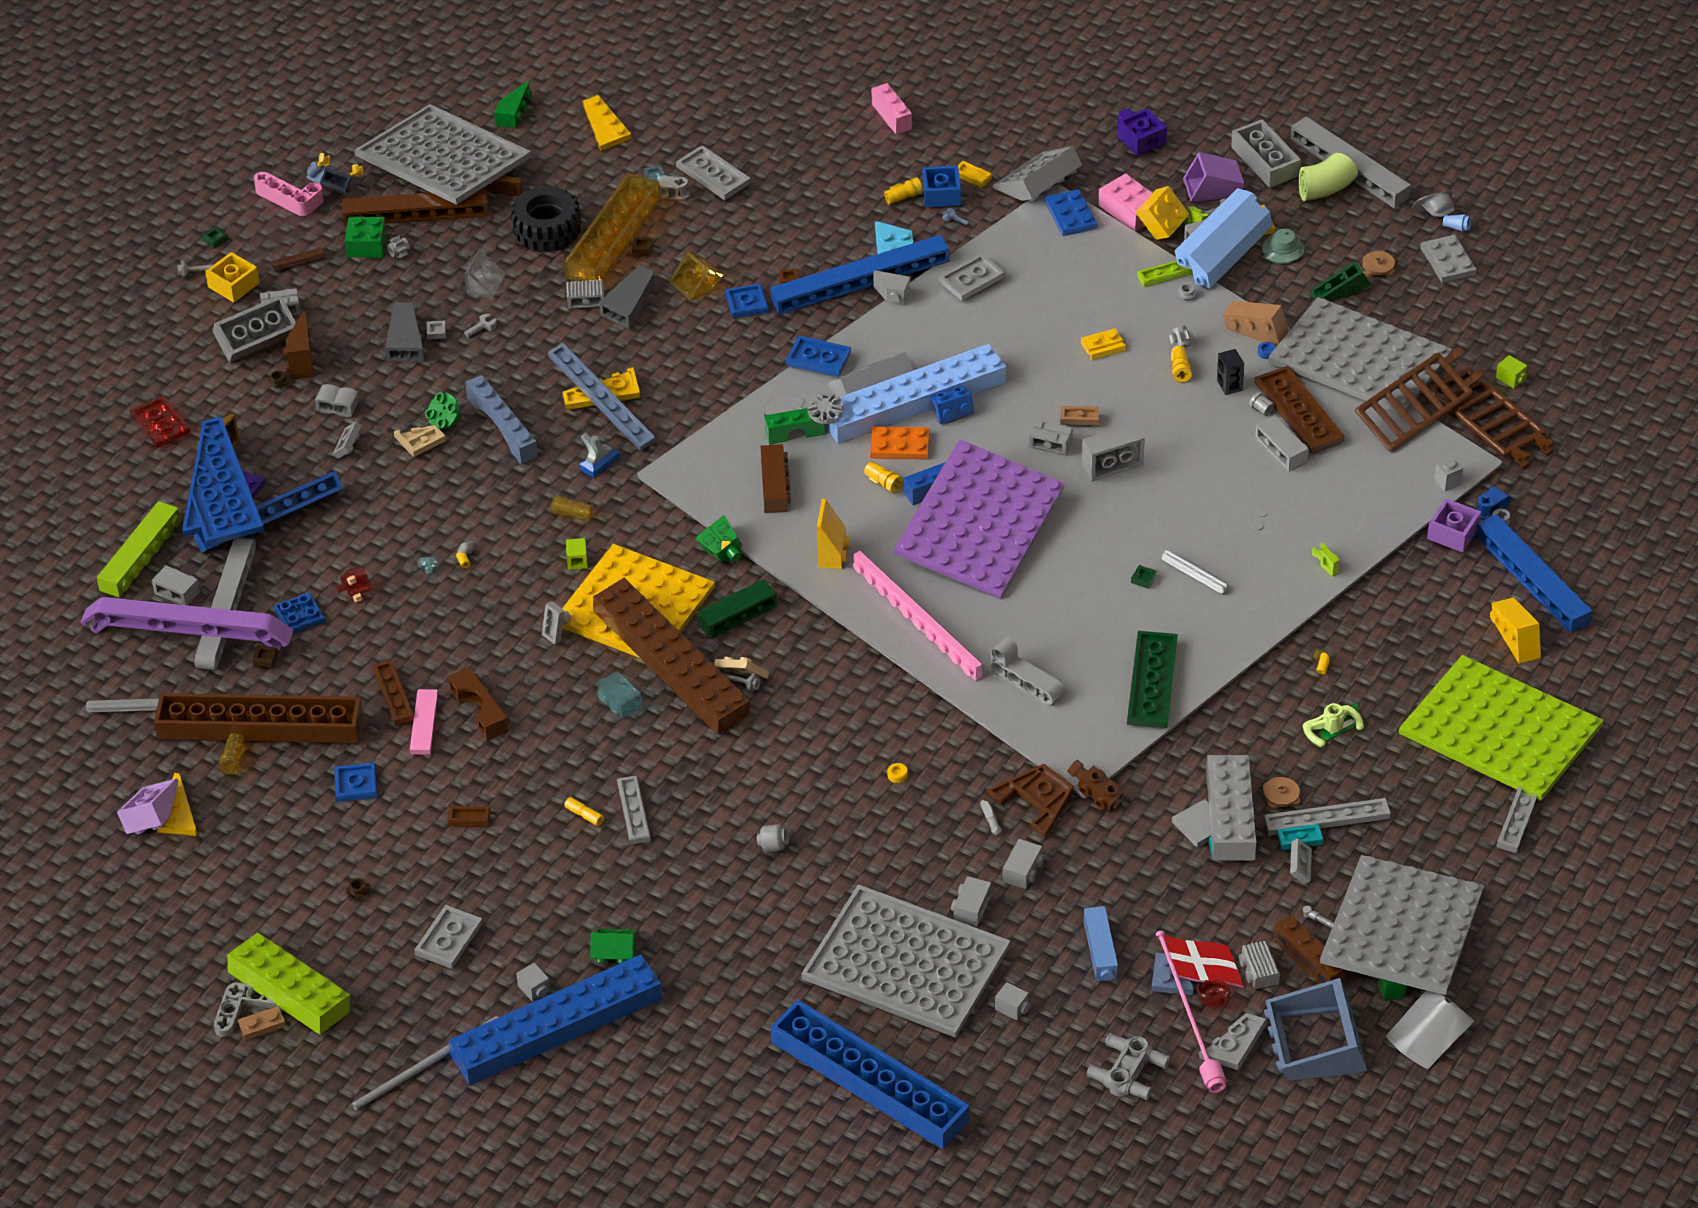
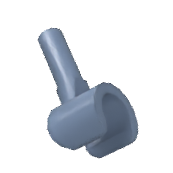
M952 208L945 211L946 214L942 216L946 222L954 219L965 225L968 224V221L956 215L955 210Z

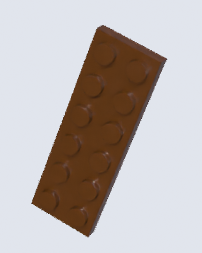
M1288 365L1255 377L1254 383L1264 393L1265 397L1274 403V408L1301 442L1306 444L1310 453L1344 442V434Z

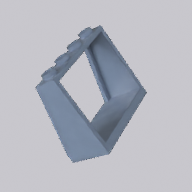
M1340 978L1266 1000L1267 1009L1264 1010L1267 1022L1271 1021V1026L1268 1027L1271 1039H1275V1043L1272 1044L1275 1056H1279V1061H1276L1279 1073H1284L1287 1081L1367 1071L1351 1004ZM1340 1012L1348 1046L1292 1062L1281 1018Z

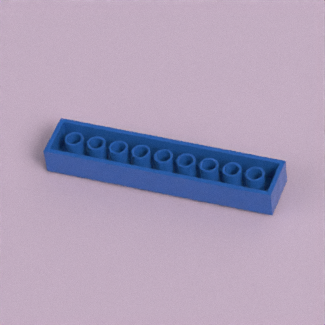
M638 955L449 1039L451 1057L470 1086L662 1000L661 983L642 955Z
M798 999L770 1027L771 1043L941 1149H944L970 1121V1105Z

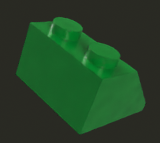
M595 928L591 932L590 958H595V962H608V959H617V963H623L634 958L638 930Z

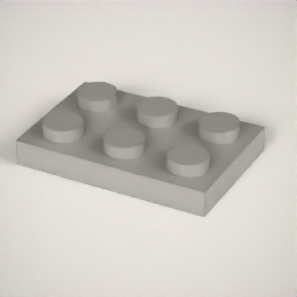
M1455 235L1421 242V250L1442 283L1476 275L1475 266Z
M981 253L940 275L939 282L963 301L1005 278V272Z
M445 905L415 948V955L452 969L482 926V918Z

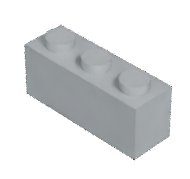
M1274 415L1256 424L1255 438L1288 471L1307 463L1308 447L1297 438L1295 433L1285 426L1283 421H1280Z

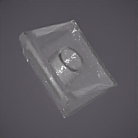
M481 249L477 251L465 272L466 291L468 294L492 298L506 273Z

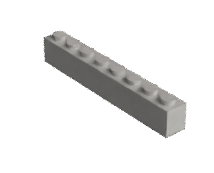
M1307 116L1291 126V140L1322 161L1334 153H1342L1352 159L1358 169V176L1354 182L1393 208L1409 199L1411 186L1409 183Z

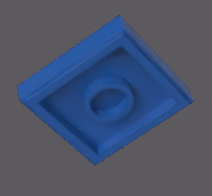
M761 283L725 289V296L732 318L769 312Z
M375 763L334 767L336 802L377 798Z

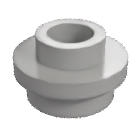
M1190 283L1182 284L1178 289V296L1185 300L1194 298L1196 296L1194 285Z

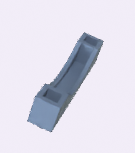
M480 375L466 381L467 399L476 409L484 411L494 421L519 463L522 465L537 458L536 440L486 379Z

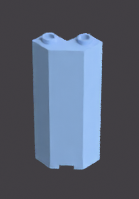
M1237 188L1175 250L1177 264L1193 270L1195 284L1210 289L1272 227L1270 211L1266 207L1262 208L1256 201L1257 197L1252 192Z

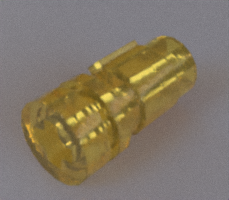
M555 495L551 504V513H560L562 516L569 515L578 519L590 520L593 511L592 505L575 500L572 501L568 497L563 498L560 495Z
M232 733L228 737L218 765L223 773L235 774L239 769L245 748L244 737L241 734Z

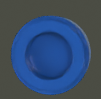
M1262 342L1258 345L1257 354L1262 359H1268L1276 346L1271 342Z

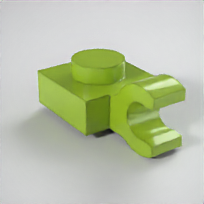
M1320 543V550L1312 547V555L1321 561L1320 565L1332 577L1339 574L1340 559L1338 556L1333 554L1325 543Z

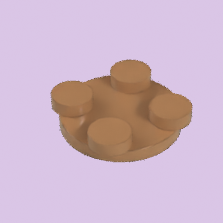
M1373 251L1363 257L1362 265L1367 277H1374L1375 275L1391 277L1394 275L1395 260L1390 254L1383 251Z
M1276 777L1263 785V794L1268 801V808L1276 810L1279 807H1297L1300 804V789L1295 781L1286 777Z

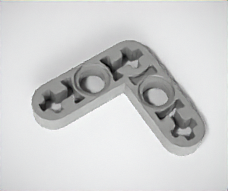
M232 983L227 986L214 1021L215 1033L220 1037L230 1036L235 1029L243 1005L274 1008L277 1007L276 1003L268 997L266 1000L265 995H262L259 999H252L251 996L258 993L252 986L243 983ZM226 1008H235V1011L232 1013L224 1012ZM225 1020H227V1026L221 1029L220 1027H223Z

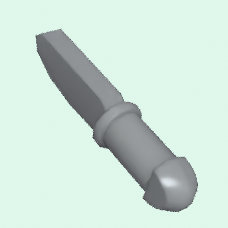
M984 800L980 801L992 833L1000 835L1001 827L998 825L997 817L991 804Z

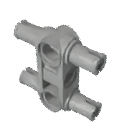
M1109 1033L1105 1045L1121 1051V1054L1110 1070L1091 1064L1087 1071V1077L1104 1083L1105 1087L1109 1088L1114 1096L1119 1097L1132 1094L1148 1100L1152 1087L1136 1082V1079L1144 1065L1148 1062L1166 1069L1170 1056L1153 1050V1047L1148 1045L1143 1037L1137 1036L1125 1039Z

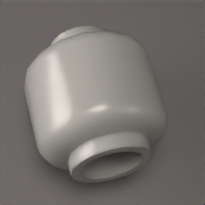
M780 824L763 826L760 834H757V844L765 852L782 851L789 842L787 829L783 828Z

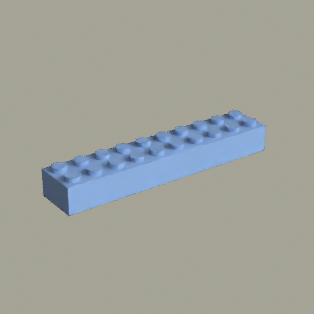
M986 344L841 396L839 398H841L844 408L842 416L837 421L824 425L837 444L872 432V426L886 427L935 409V405L931 402L930 397L935 396L939 392H947L955 387L965 386L974 395L1006 383V365L990 344ZM832 413L830 416L833 418L836 415Z

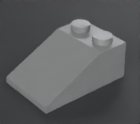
M1098 434L1083 439L1082 468L1091 482L1143 466L1145 437L1143 435Z

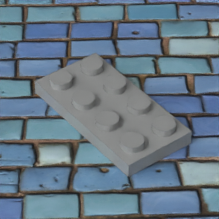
M703 145L676 161L677 168L723 200L751 184L750 177Z

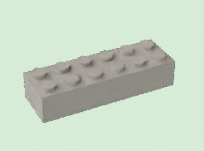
M1207 755L1206 775L1213 860H1255L1256 835L1249 755Z

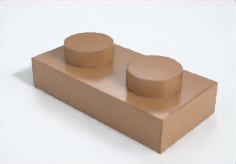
M1061 406L1060 424L1098 425L1099 407Z
M279 1006L238 1019V1025L244 1040L286 1027Z

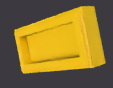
M965 161L958 165L959 178L983 188L992 179V173Z

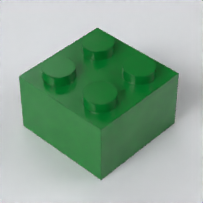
M348 217L345 236L347 257L383 258L387 234L385 217Z

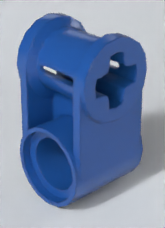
M1496 486L1491 487L1486 493L1478 497L1477 503L1479 506L1476 510L1481 511L1480 519L1485 520L1493 516V512L1496 509H1506L1511 501V497Z

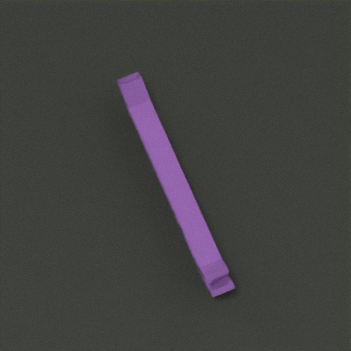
M107 597L98 599L86 608L80 622L86 626L87 622L92 619L95 620L94 626L91 627V631L94 633H98L106 626L261 641L269 647H276L278 651H280L281 646L285 647L289 644L293 633L292 628L276 617L265 613Z

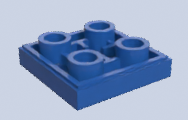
M310 592L273 605L279 620L293 629L292 634L325 623V618Z

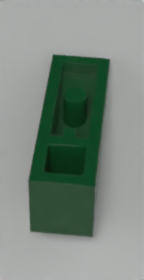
M1354 261L1309 291L1314 300L1319 297L1332 301L1356 295L1370 286L1371 283L1357 261Z

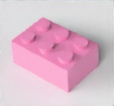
M1124 174L1099 189V206L1124 225L1137 232L1145 227V225L1135 212L1149 198L1152 192L1129 175Z

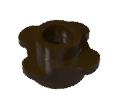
M276 370L268 376V381H271L272 388L282 387L289 383L283 371Z
M354 878L350 881L349 887L346 888V893L354 895L356 899H362L366 891L371 889V886L362 878Z

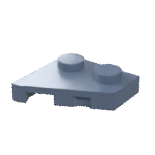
M1156 953L1152 991L1180 994L1166 954ZM1179 978L1184 993L1193 995V985L1190 980Z

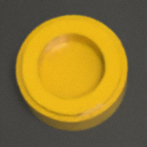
M894 763L888 767V779L891 782L902 783L908 778V769L904 764Z

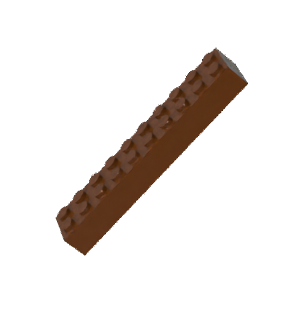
M625 577L593 596V612L717 735L749 716L750 700Z
M160 693L154 726L157 739L358 743L363 711L361 698L349 696Z

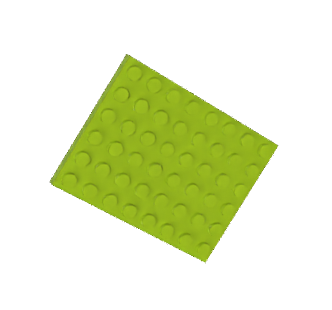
M1461 655L1400 726L1399 734L1517 790L1518 787H1521L1523 792L1532 797L1534 794L1541 801L1603 726V719Z

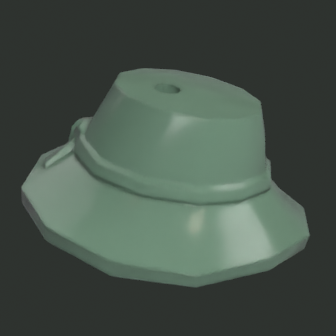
M1280 229L1263 242L1262 254L1267 260L1275 264H1289L1299 260L1304 255L1305 246L1296 238L1292 230Z

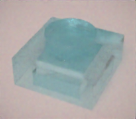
M661 165L644 168V175L648 185L656 184L658 178L665 175Z

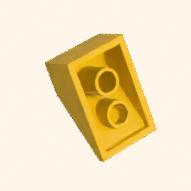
M822 498L817 522L818 567L842 569L843 561L846 562L847 550L845 548H849L850 536H847L845 525L827 499Z

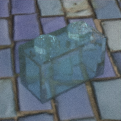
M618 671L598 681V697L601 701H605L612 712L617 713L622 719L642 708L641 694Z

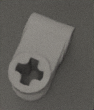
M662 175L657 180L654 195L660 199L684 201L690 195L687 190L688 180L685 177Z

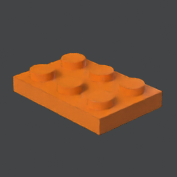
M872 426L870 458L928 460L929 427Z

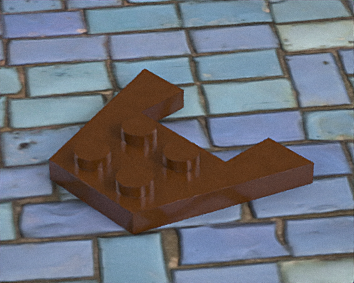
M1042 764L986 791L987 795L1001 806L1016 793L1039 810L1042 814L1030 823V827L1046 839L1072 795L1074 786L1046 764Z

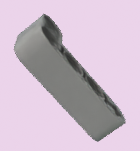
M1005 637L991 650V668L994 673L1041 702L1051 705L1065 692V687L1059 680L1018 657L1017 644L1011 638Z

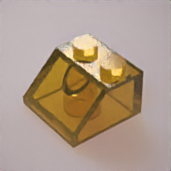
M687 251L669 279V282L689 300L693 301L712 291L722 277V274L701 255Z

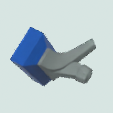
M587 433L581 436L589 453L587 458L580 463V469L593 478L620 458V452L608 444L601 445L598 436L594 435L591 438Z

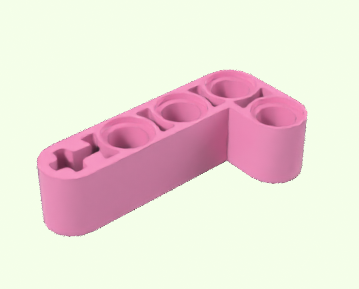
M258 172L254 175L255 189L258 195L297 215L307 216L324 202L322 186L319 183H310L301 190L266 172Z

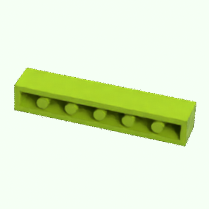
M160 501L155 504L97 576L99 591L120 598L124 591L128 590L132 581L139 576L140 571L149 563L152 556L159 551L160 546L170 537L172 531L179 526L181 517L178 507Z

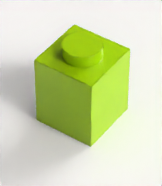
M1508 355L1497 365L1496 379L1515 388L1526 380L1527 365Z
M585 538L566 539L568 570L588 568Z

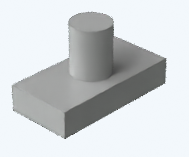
M553 601L546 603L542 635L555 645L561 642L563 625L571 621V615Z

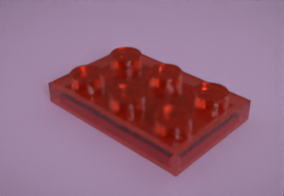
M163 395L130 410V416L157 448L191 433L188 424Z

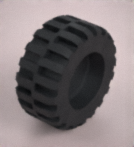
M543 186V188L536 187L531 191H525L512 205L513 234L518 242H521L525 247L528 246L531 250L535 251L537 249L540 252H545V250L555 251L557 248L560 250L565 245H570L581 231L579 203L571 193L564 189L560 190L554 186L552 188H548V186ZM542 218H553L549 220H539Z

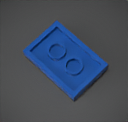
M1079 189L1045 197V203L1062 236L1097 229V222Z
M798 335L786 358V365L839 377L851 354V347Z

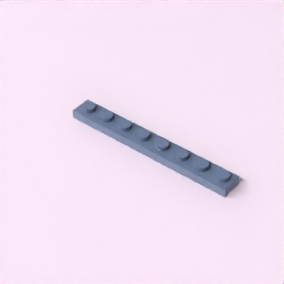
M564 343L548 352V357L640 451L655 442V436Z

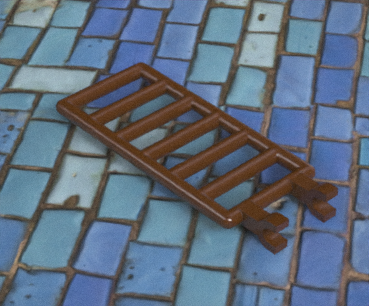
M1460 346L1445 358L1440 353H1435L1355 409L1356 414L1389 452L1394 451L1473 396V391L1470 387L1479 382L1484 373L1479 369L1465 380L1460 377L1450 365L1459 360L1460 356L1464 354V350ZM1438 361L1464 393L1457 397L1431 365ZM1425 371L1451 402L1444 406L1420 379L1418 374ZM1412 380L1438 411L1430 415L1405 386V383ZM1399 389L1425 420L1417 424L1391 393ZM1386 398L1411 427V430L1404 433L1378 402ZM1371 406L1398 437L1394 442L1391 443L1365 413Z
M1467 367L1457 373L1461 378H1464L1467 375L1471 376L1475 371ZM1450 376L1443 379L1447 386L1455 382ZM1482 377L1479 382L1470 388L1474 389L1481 386L1486 391L1461 403L1450 411L1501 456L1511 455L1515 458L1523 469L1529 466V462L1526 459L1530 458V454L1522 451L1521 448L1534 442L1546 456L1553 453L1550 447L1554 445V442L1544 437L1546 430ZM1437 384L1428 387L1444 406L1450 403L1446 395L1443 396L1438 392L1440 388ZM1461 388L1453 391L1457 397L1464 393ZM1491 396L1498 400L1468 417L1462 412ZM1504 406L1510 410V412L1482 427L1474 423ZM1515 417L1523 421L1493 438L1486 433ZM1528 427L1535 431V433L1507 448L1499 444Z

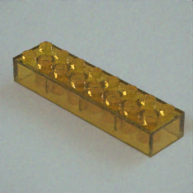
M627 173L564 261L565 278L580 282L605 279L660 201V181Z

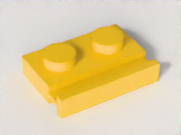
M1116 328L1081 337V344L1087 354L1090 355L1091 360L1126 351V344L1123 343V339Z

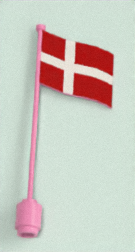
M1158 931L1156 933L1157 939L1161 941L1205 1059L1199 1068L1206 1088L1212 1093H1218L1225 1089L1226 1077L1220 1062L1208 1057L1179 978L1205 983L1229 984L1244 988L1243 982L1229 946L1213 942L1172 938L1165 936L1164 931Z

